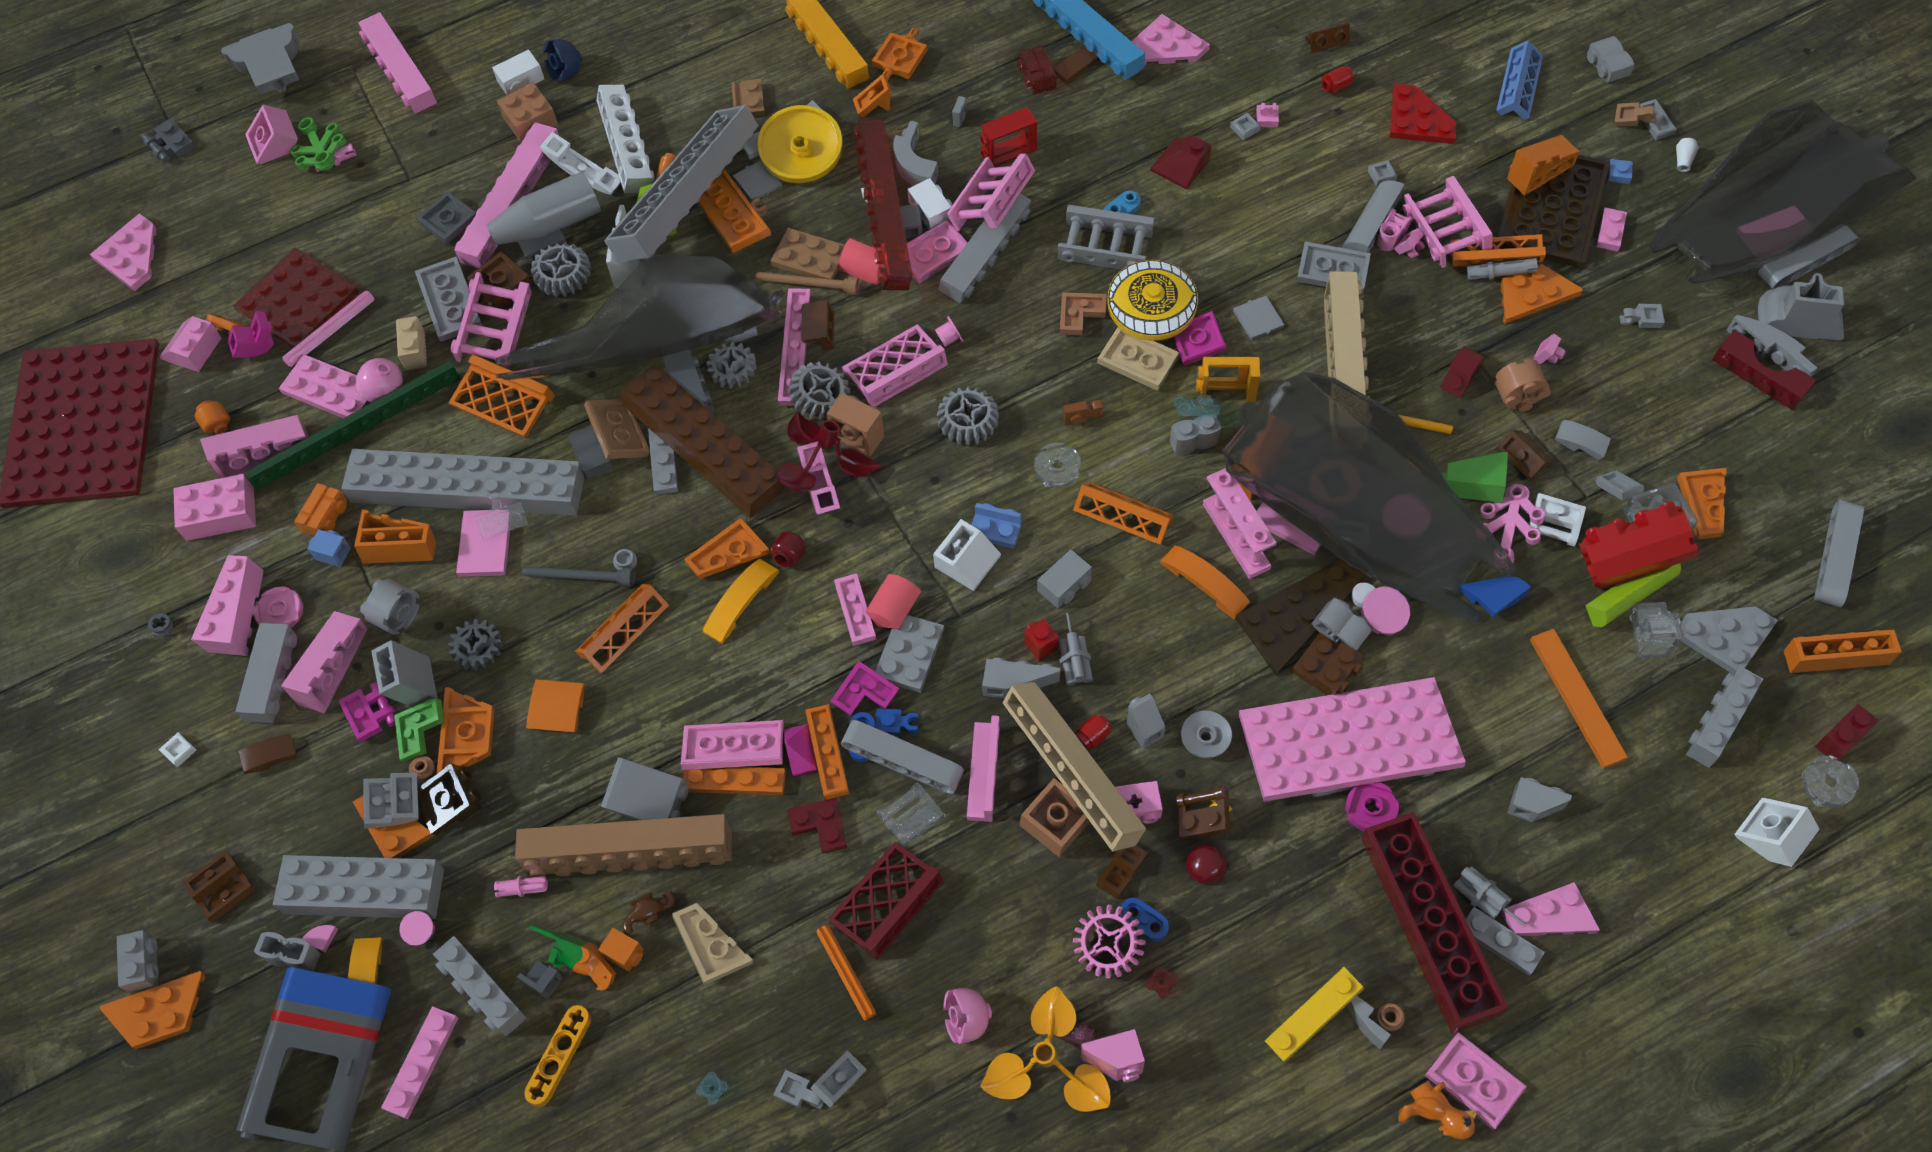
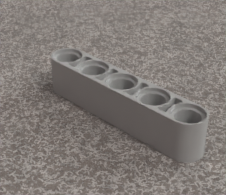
M1842 222L1769 261L1758 271V275L1772 289L1784 286L1847 252L1858 243L1860 238Z
M1841 499L1836 501L1832 509L1814 596L1816 601L1840 608L1844 605L1849 591L1864 506Z
M857 720L850 722L841 741V745L845 749L948 794L955 793L964 772L960 765Z

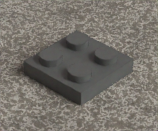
M447 191L419 214L416 219L425 229L445 244H448L471 224L476 216V212Z

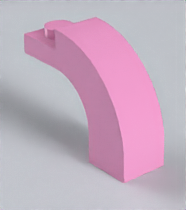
M818 442L797 447L803 469L808 464ZM820 448L808 473L816 477L814 487L809 490L816 514L840 508L822 448Z

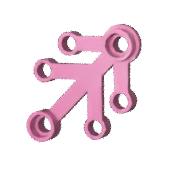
M1522 484L1509 486L1505 491L1502 503H1485L1481 506V515L1485 519L1494 518L1496 512L1509 506L1508 512L1489 524L1480 523L1476 527L1477 536L1480 539H1488L1493 532L1505 526L1501 546L1494 552L1495 563L1502 568L1511 566L1515 560L1514 552L1511 549L1515 527L1522 532L1528 544L1535 545L1541 540L1540 531L1536 528H1531L1519 514L1521 506L1530 515V521L1533 524H1541L1545 520L1544 510L1536 508L1528 500L1530 496L1529 490ZM1487 509L1492 510L1490 513L1484 512ZM1536 514L1541 515V517L1535 518L1533 516ZM1483 529L1488 530L1486 533L1480 532ZM1533 534L1537 535L1536 538H1530L1529 536Z

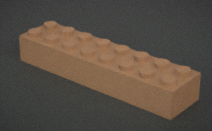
M724 814L517 829L515 860L530 877L545 876V874L569 876L571 872L595 874L598 870L621 872L622 869L626 868L642 871L653 866L669 869L673 868L674 865L681 864L687 867H696L700 863L708 862L712 865H722L725 861H732V831Z

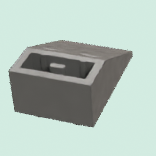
M688 346L663 353L662 356L668 375L715 415L696 354L691 355Z

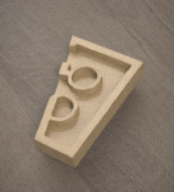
M697 903L672 913L676 926L704 985L753 964V959L747 953L745 954L737 946V943L731 937H728Z

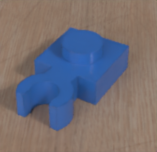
M876 709L875 728L893 736H900L901 730H906L910 734L918 733V726L909 725L911 721H919L917 713H909L906 716H902L901 709Z

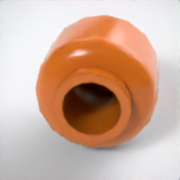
M207 400L196 407L195 420L205 433H215L218 435L228 429L227 425L231 420L230 415L220 402Z

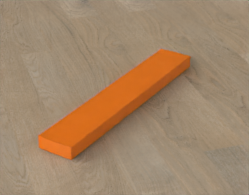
M1551 629L1532 636L1530 642L1602 769L1626 761L1628 757L1556 631Z

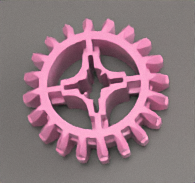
M1107 905L1106 913H1104L1101 906H1098L1096 909L1097 916L1090 910L1087 912L1091 919L1089 922L1084 918L1079 920L1085 927L1084 929L1075 928V932L1082 934L1081 938H1073V942L1081 943L1082 947L1074 949V952L1076 954L1084 953V956L1079 959L1081 964L1089 960V964L1086 967L1087 971L1093 970L1095 966L1097 967L1095 971L1096 976H1101L1103 969H1105L1106 978H1111L1112 970H1115L1117 977H1121L1122 971L1120 968L1123 967L1126 972H1131L1132 970L1128 963L1131 961L1135 965L1139 964V961L1133 957L1136 953L1141 956L1144 954L1142 950L1137 949V945H1145L1146 943L1145 940H1137V936L1144 934V930L1134 929L1140 922L1137 919L1131 923L1129 922L1132 917L1131 912L1128 911L1124 917L1121 916L1123 913L1122 907H1118L1114 914L1112 905ZM1115 919L1124 926L1109 932L1101 921ZM1093 927H1095L1099 939L1093 948L1089 949V935ZM1129 933L1130 948L1124 957L1120 949V942ZM1104 934H1107L1109 937L1116 936L1114 949L1109 946L1102 947L1103 941H1105L1103 940ZM1109 951L1118 962L1103 964L1094 957Z

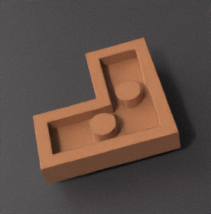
M1062 292L1060 334L1082 335L1083 317L1106 318L1107 294Z

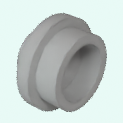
M628 549L619 550L613 558L614 567L617 570H622L623 567L635 568L637 565L635 553Z

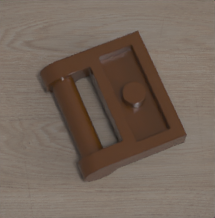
M1225 785L1216 786L1214 790L1189 795L1186 793L1176 795V804L1179 812V838L1189 840L1230 832L1229 793ZM1217 800V806L1190 811V805Z

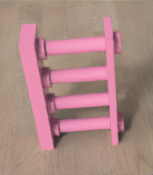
M1019 154L1012 166L995 168L989 157L984 159L947 212V216L956 231H960L967 219L984 218L990 228H997L1036 171L1027 154ZM997 176H1004L1002 180L994 181ZM987 190H995L991 195H984ZM977 204H985L982 209H975Z
M1454 176L1446 179L1444 192L1414 203L1409 193L1404 195L1405 204L1403 205V211L1405 216L1413 218L1412 221L1416 228H1419L1424 234L1422 237L1430 248L1433 260L1438 261L1442 268L1446 267L1447 254L1472 244H1479L1482 250L1492 249V232ZM1445 200L1451 201L1453 204L1449 208L1423 217L1419 211ZM1455 214L1457 216L1460 215L1462 221L1434 232L1429 224ZM1463 229L1470 230L1472 233L1471 236L1442 246L1438 240Z
M476 272L475 278L471 279L469 283L470 295L457 339H454L451 344V353H453L457 362H461L463 353L494 359L499 366L510 370L532 293L529 283L520 282L518 289L515 290L483 284L484 281L481 273ZM486 293L512 299L514 302L513 308L504 310L478 304L480 294ZM476 312L507 319V329L502 331L472 324L474 314ZM469 333L501 339L503 343L501 349L495 351L468 345L466 342Z
M1226 467L1207 476V480L1216 494L1204 499L1203 506L1247 577L1251 579L1269 571L1271 564L1263 551L1275 546L1277 542L1229 467Z

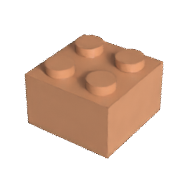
M534 82L497 100L503 119L521 143L525 138L526 132L532 127L534 122L553 128L558 126L553 108Z
M841 393L827 412L828 420L834 421L840 426L837 436L841 439L840 442L871 457L885 436L881 411L873 405L868 406L860 402L854 396Z
M1053 778L1022 813L1019 826L1060 857L1090 821L1066 788Z

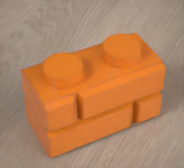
M317 483L294 523L302 533L315 536L318 529L326 532L329 530L333 531L339 514L344 513L346 510L347 500L341 491Z

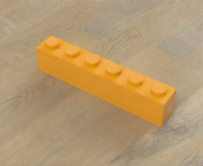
M786 0L787 6L785 10L787 15L795 20L797 28L805 33L807 41L810 44L813 43L817 54L820 57L823 56L827 67L830 70L833 69L840 83H843L847 89H850L869 79L868 64L817 0Z

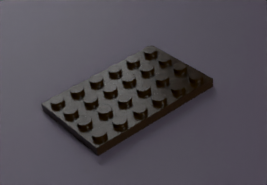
M1523 142L1521 148H1524V147H1527V146H1530V145H1533V144ZM1578 155L1573 167L1525 196L1511 184L1497 237L1542 234L1543 247L1546 250L1544 259L1584 268L1610 162ZM1537 241L1526 242L1522 247H1537ZM1504 243L1500 248L1511 249L1516 247L1511 243Z

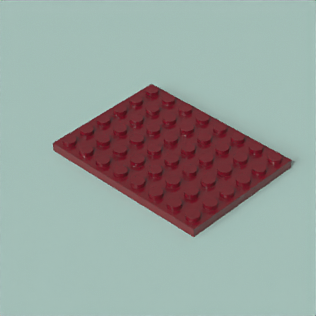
M156 338L23 351L0 487L1 508L140 495L159 342Z

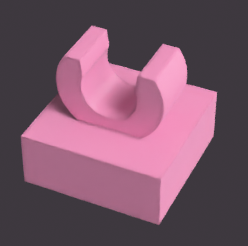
M1265 103L1257 105L1256 120L1261 127H1278L1279 111L1276 103H1273V105H1265Z
M1419 228L1405 234L1394 247V250L1399 255L1407 251L1410 258L1417 257L1419 254L1415 248L1418 251L1425 248L1424 243L1420 241L1424 234Z
M1553 334L1541 342L1533 359L1538 361L1539 364L1546 360L1555 364L1558 358L1562 359L1565 350L1558 347L1561 338Z

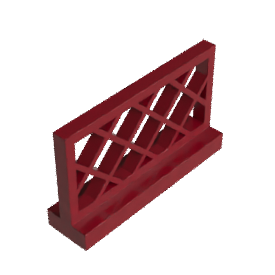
M894 842L827 920L877 961L943 884V878L939 870L932 865L929 867L898 843ZM896 852L904 856V864L890 866V859ZM920 868L925 871L919 879L909 880V869ZM905 870V881L891 883V872ZM887 873V884L873 885V878L877 874ZM906 887V894L903 898L892 899L893 888ZM888 889L887 901L874 902V891ZM870 892V903L856 904V898L860 893ZM889 906V914L886 918H875V908ZM871 909V920L857 922V911ZM853 912V923L841 924L837 921L843 913ZM872 926V934L866 941L858 937V928Z

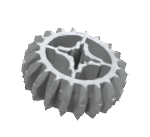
M566 241L563 245L557 242L554 247L548 245V249H541V255H535V261H532L531 274L533 281L541 292L545 291L548 296L553 293L556 298L559 294L566 297V294L569 292L574 295V290H582L581 284H587V278H590L591 265L588 256L581 247L577 248L574 243L570 246Z
M820 361L816 365L811 362L807 366L802 365L799 370L794 372L793 378L789 382L788 394L791 395L790 402L795 403V409H802V415L809 414L810 420L814 416L819 421L823 417L828 420L827 412L839 395L843 393L849 396L848 380H843V373H836L837 367L830 369L828 363L825 366H822ZM803 383L806 385L808 393L805 392ZM831 389L833 390V392H834V394H835V399H834V397L832 396L833 393L831 392Z
M969 386L965 391L958 388L957 393L950 391L949 397L944 396L943 403H939V411L937 413L938 426L942 429L944 436L948 435L950 441L956 439L958 445L962 441H965L967 446L970 444V441L978 444L980 438L986 441L987 435H993L994 429L998 426V406L994 403L993 397L987 395L986 390L979 393L978 387L974 391H971Z

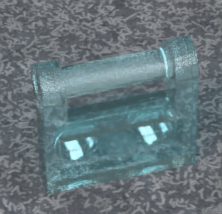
M1178 395L1173 399L1174 407L1182 416L1220 415V405L1210 395H1198L1197 399H1186L1184 396Z

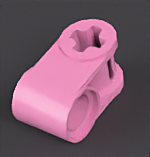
M1392 208L1380 227L1376 241L1378 248L1383 251L1393 250L1402 236L1406 234L1413 218L1396 213V210Z

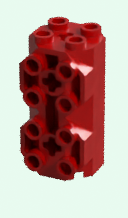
M1666 502L1660 505L1659 508L1650 511H1639L1635 514L1636 520L1632 523H1626L1625 519L1619 518L1606 526L1589 528L1586 531L1587 536L1579 546L1594 587L1600 586L1603 589L1700 557L1697 544L1693 542L1692 530L1682 507L1675 506L1674 502Z

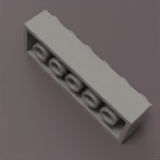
M283 855L273 906L286 915L404 918L408 913L421 911L428 914L431 919H436L444 868L436 859Z

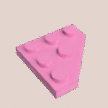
M1163 14L1131 41L1145 53V65L1146 62L1158 61L1159 64L1175 63L1176 60L1196 62L1210 47L1209 43Z
M139 213L94 250L90 256L133 291H136L152 276L150 266L151 260L154 257L155 246L153 239L156 236L157 229L152 222Z

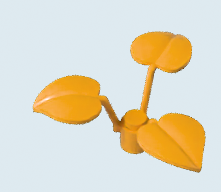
M1057 986L1043 994L1032 1010L1031 1025L1033 1030L1039 1035L1048 1034V1037L1035 1045L1033 1049L1034 1057L1031 1058L1030 1063L1024 1067V1063L1019 1056L1012 1053L1000 1054L990 1063L980 1085L985 1092L996 1098L1006 1100L1017 1099L1025 1095L1031 1087V1080L1026 1072L1030 1071L1036 1063L1043 1067H1049L1054 1064L1071 1079L1064 1086V1096L1067 1103L1073 1109L1081 1112L1106 1109L1110 1106L1111 1100L1109 1085L1099 1069L1089 1064H1082L1078 1066L1073 1075L1057 1060V1052L1050 1043L1053 1035L1064 1037L1074 1029L1076 1024L1075 1009Z

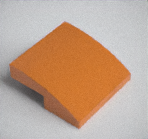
M535 680L526 728L577 732L579 710L583 708L585 683Z

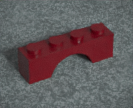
M1734 330L1719 347L1712 360L1737 375L1740 379L1758 388L1761 392L1774 398L1783 406L1794 410L1816 380L1796 367L1788 371H1775L1765 367L1754 354L1755 342Z

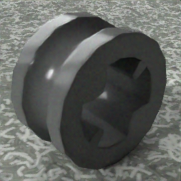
M158 613L150 618L148 628L155 636L165 637L173 630V622L166 614ZM159 623H161V624L164 623V624H165L163 627H161V626H158V627H157V624H159Z

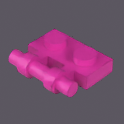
M377 682L370 685L372 692L366 696L359 689L338 700L360 743L382 732L383 730L379 723L384 720L387 721L390 727L395 726L394 715L397 714L393 706H390L387 700L388 697L379 694ZM378 703L380 710L374 713L371 705Z

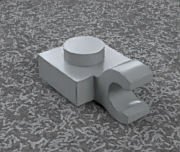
M1638 304L1636 309L1625 308L1623 310L1624 315L1619 317L1621 325H1631L1638 322L1639 328H1662L1665 323L1661 304Z
M785 1070L773 1094L775 1098L797 1108H800L803 1101L820 1110L824 1104L820 1097L809 1090L810 1080Z

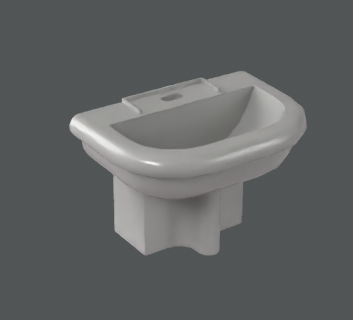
M291 23L274 29L264 30L221 49L225 59L232 67L243 74L251 75L260 95L272 90H277L279 93L284 92L288 84L300 80L292 63L298 52L299 36Z
M1815 273L1809 283L1794 282L1792 286L1773 288L1766 291L1759 299L1758 321L1771 325L1792 337L1842 340L1844 339L1841 312L1844 306L1843 287L1827 285L1823 281L1822 275Z

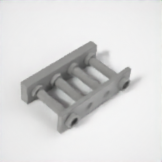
M1068 205L1066 225L1071 226L1067 244H1058V260L1121 270L1133 263L1145 261L1146 256H1141L1140 254L1144 237L1152 238L1154 218ZM1080 227L1092 229L1088 247L1076 245ZM1101 231L1114 232L1110 251L1097 249ZM1122 234L1135 236L1132 254L1119 252Z

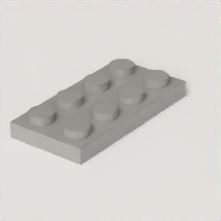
M453 257L415 271L440 342L458 336L470 295L457 257ZM475 312L472 324L482 326L479 315Z

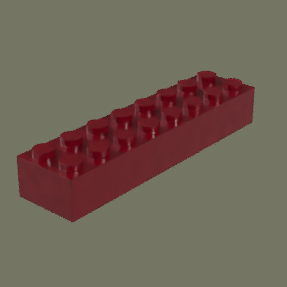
M1412 812L1366 828L1361 840L1451 1034L1501 1017L1508 1009V1006L1415 813Z

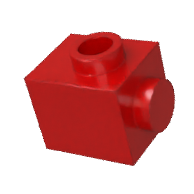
M1044 618L1039 622H1032L1026 627L1024 631V644L1038 661H1041L1058 649L1059 636Z

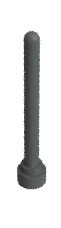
M524 567L522 569L524 576L617 581V584H621L624 587H633L635 581L634 568L625 567L617 572Z

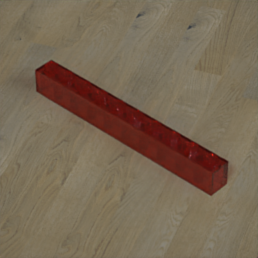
M859 117L857 126L853 128V138L857 139L856 154L860 155L858 167L862 169L861 184L865 185L864 200L868 202L866 214L870 216L869 231L873 232L872 248H876L875 264L879 265L877 271L878 281H881L883 290L909 291L913 274L884 118Z

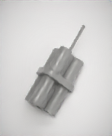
M1066 613L1069 633L1067 634V639L1059 640L1061 652L1059 660L1060 665L1064 668L1066 685L1071 686L1080 682H1092L1091 654L1087 651L1085 636L1077 637V633L1072 632L1069 614Z
M1472 866L1470 868L1466 867L1462 871L1460 879L1456 881L1453 887L1468 898L1473 907H1479L1492 919H1495L1500 911L1504 909L1524 927L1527 926L1505 908L1512 899L1496 887L1497 883L1495 881L1488 880Z

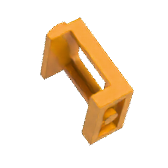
M1203 357L1202 366H1198V379H1196V393H1200V402H1205L1207 390H1246V402H1256L1260 381L1259 357ZM1208 367H1239L1236 377H1209Z

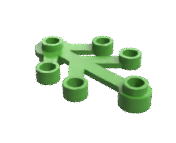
M310 117L304 118L299 122L298 128L303 135L309 137L312 146L297 144L290 149V153L296 159L295 164L300 170H305L309 166H315L320 171L331 169L335 163L334 154L337 148L343 147L347 142L343 135L340 134L341 129L336 123L329 124L320 141L317 136V124ZM330 140H331V142H332L331 145L329 146V148L327 149V151H325V149H326L328 143H329ZM304 154H312L315 157L307 158Z

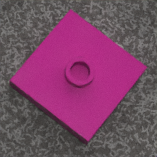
M1213 311L1195 317L1184 331L1174 336L1184 366L1203 360V357H1211L1227 351Z

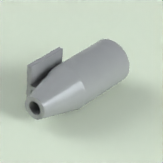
M582 171L521 197L486 226L496 245L518 242L527 259L539 254L541 249L547 250L548 245L554 247L556 242L558 244L564 243L566 239L560 229L601 212V208L591 184Z

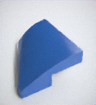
M1506 576L1462 584L1459 590L1473 604L1478 602L1494 618L1507 607L1511 608L1527 596L1531 586L1518 577Z

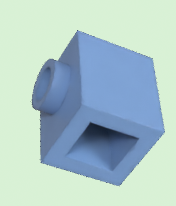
M319 529L315 536L311 538L308 551L315 560L340 568L351 549L348 542L339 533L332 530L326 532Z

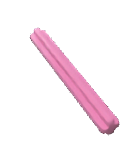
M367 290L361 293L282 357L283 361L290 367L294 366L303 354H309L374 301L373 295Z

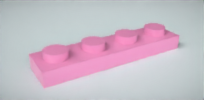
M432 1006L381 1107L383 1110L407 1120L409 1119L458 1020L456 1015Z

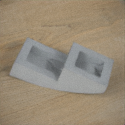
M1563 420L1555 440L1572 451L1580 448L1592 457L1600 460L1605 456L1611 438L1582 424Z
M1356 996L1346 1005L1348 1012L1362 1033L1376 1047L1381 1049L1391 1034L1369 1018L1374 1008Z

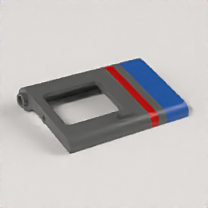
M287 967L236 1130L241 1131L240 1137L257 1140L258 1135L344 1152L392 989L372 983ZM290 1048L336 1056L339 1059L320 1127L314 1134L272 1126L266 1122L286 1053Z

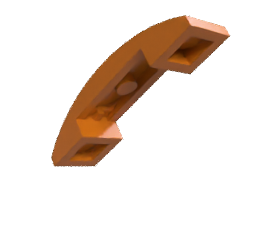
M1175 545L1160 561L1161 565L1177 577L1180 575L1184 576L1216 601V606L1234 620L1237 614L1243 612L1250 604L1248 598L1224 574L1201 557L1182 547Z

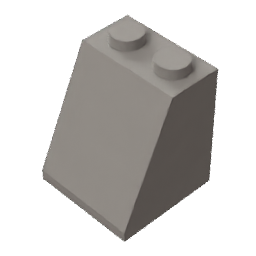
M618 757L601 807L635 820L679 818L681 802L685 801L688 795V782L682 778Z

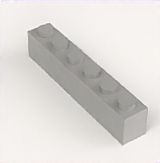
M1020 193L997 228H990L986 220H984L941 278L938 290L958 303H961L965 297L969 298L975 289L974 284L976 282L980 283L986 274L985 269L988 266L992 267L998 257L996 254L999 250L1003 252L1008 245L1009 240L1007 239L1010 235L1015 236L1020 228L1019 223L1021 220L1026 221L1030 215L1031 210L1029 206L1031 200Z

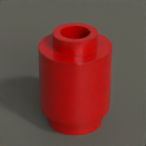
M1341 66L1324 74L1321 81L1323 90L1329 94H1334L1350 86L1351 82L1354 81L1353 71L1348 66Z
M1094 714L1076 730L1077 733L1075 735L1088 751L1090 748L1094 749L1111 734V724L1103 715L1098 716Z

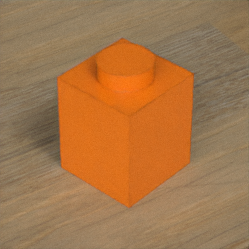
M615 928L611 929L598 949L604 958L630 972L632 967H636L639 964L644 950L639 942Z

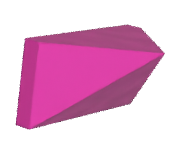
M808 724L784 729L785 745L792 775L798 776L818 771Z

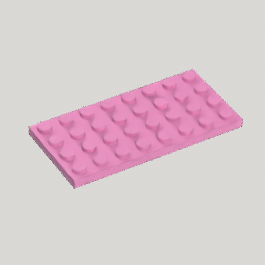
M1434 677L1239 710L1240 722L1264 802L1463 768L1466 763Z

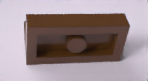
M828 300L802 304L801 340L803 343L820 341L825 350L834 349V311Z
M1512 430L1496 447L1500 452H1508V460L1529 480H1533L1545 466H1551L1554 463L1522 430Z

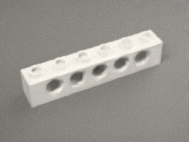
M599 85L597 104L624 193H639L640 187L654 183V173L650 171L649 156L645 155L644 140L640 139V128L635 123V111L630 107V95L626 93L624 85Z

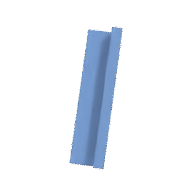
M1529 40L1510 50L1496 110L1501 116L1514 110L1523 120L1530 117L1543 55Z

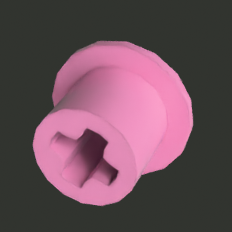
M949 316L947 317L948 322L935 329L945 347L958 339L963 342L961 335Z
M414 911L408 913L403 918L399 931L406 943L418 946L424 944L433 936L435 925L428 914Z

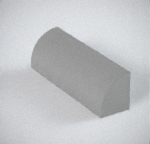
M1388 180L1378 185L1342 248L1370 252L1388 213L1392 208L1395 209L1401 199L1404 188L1403 183Z

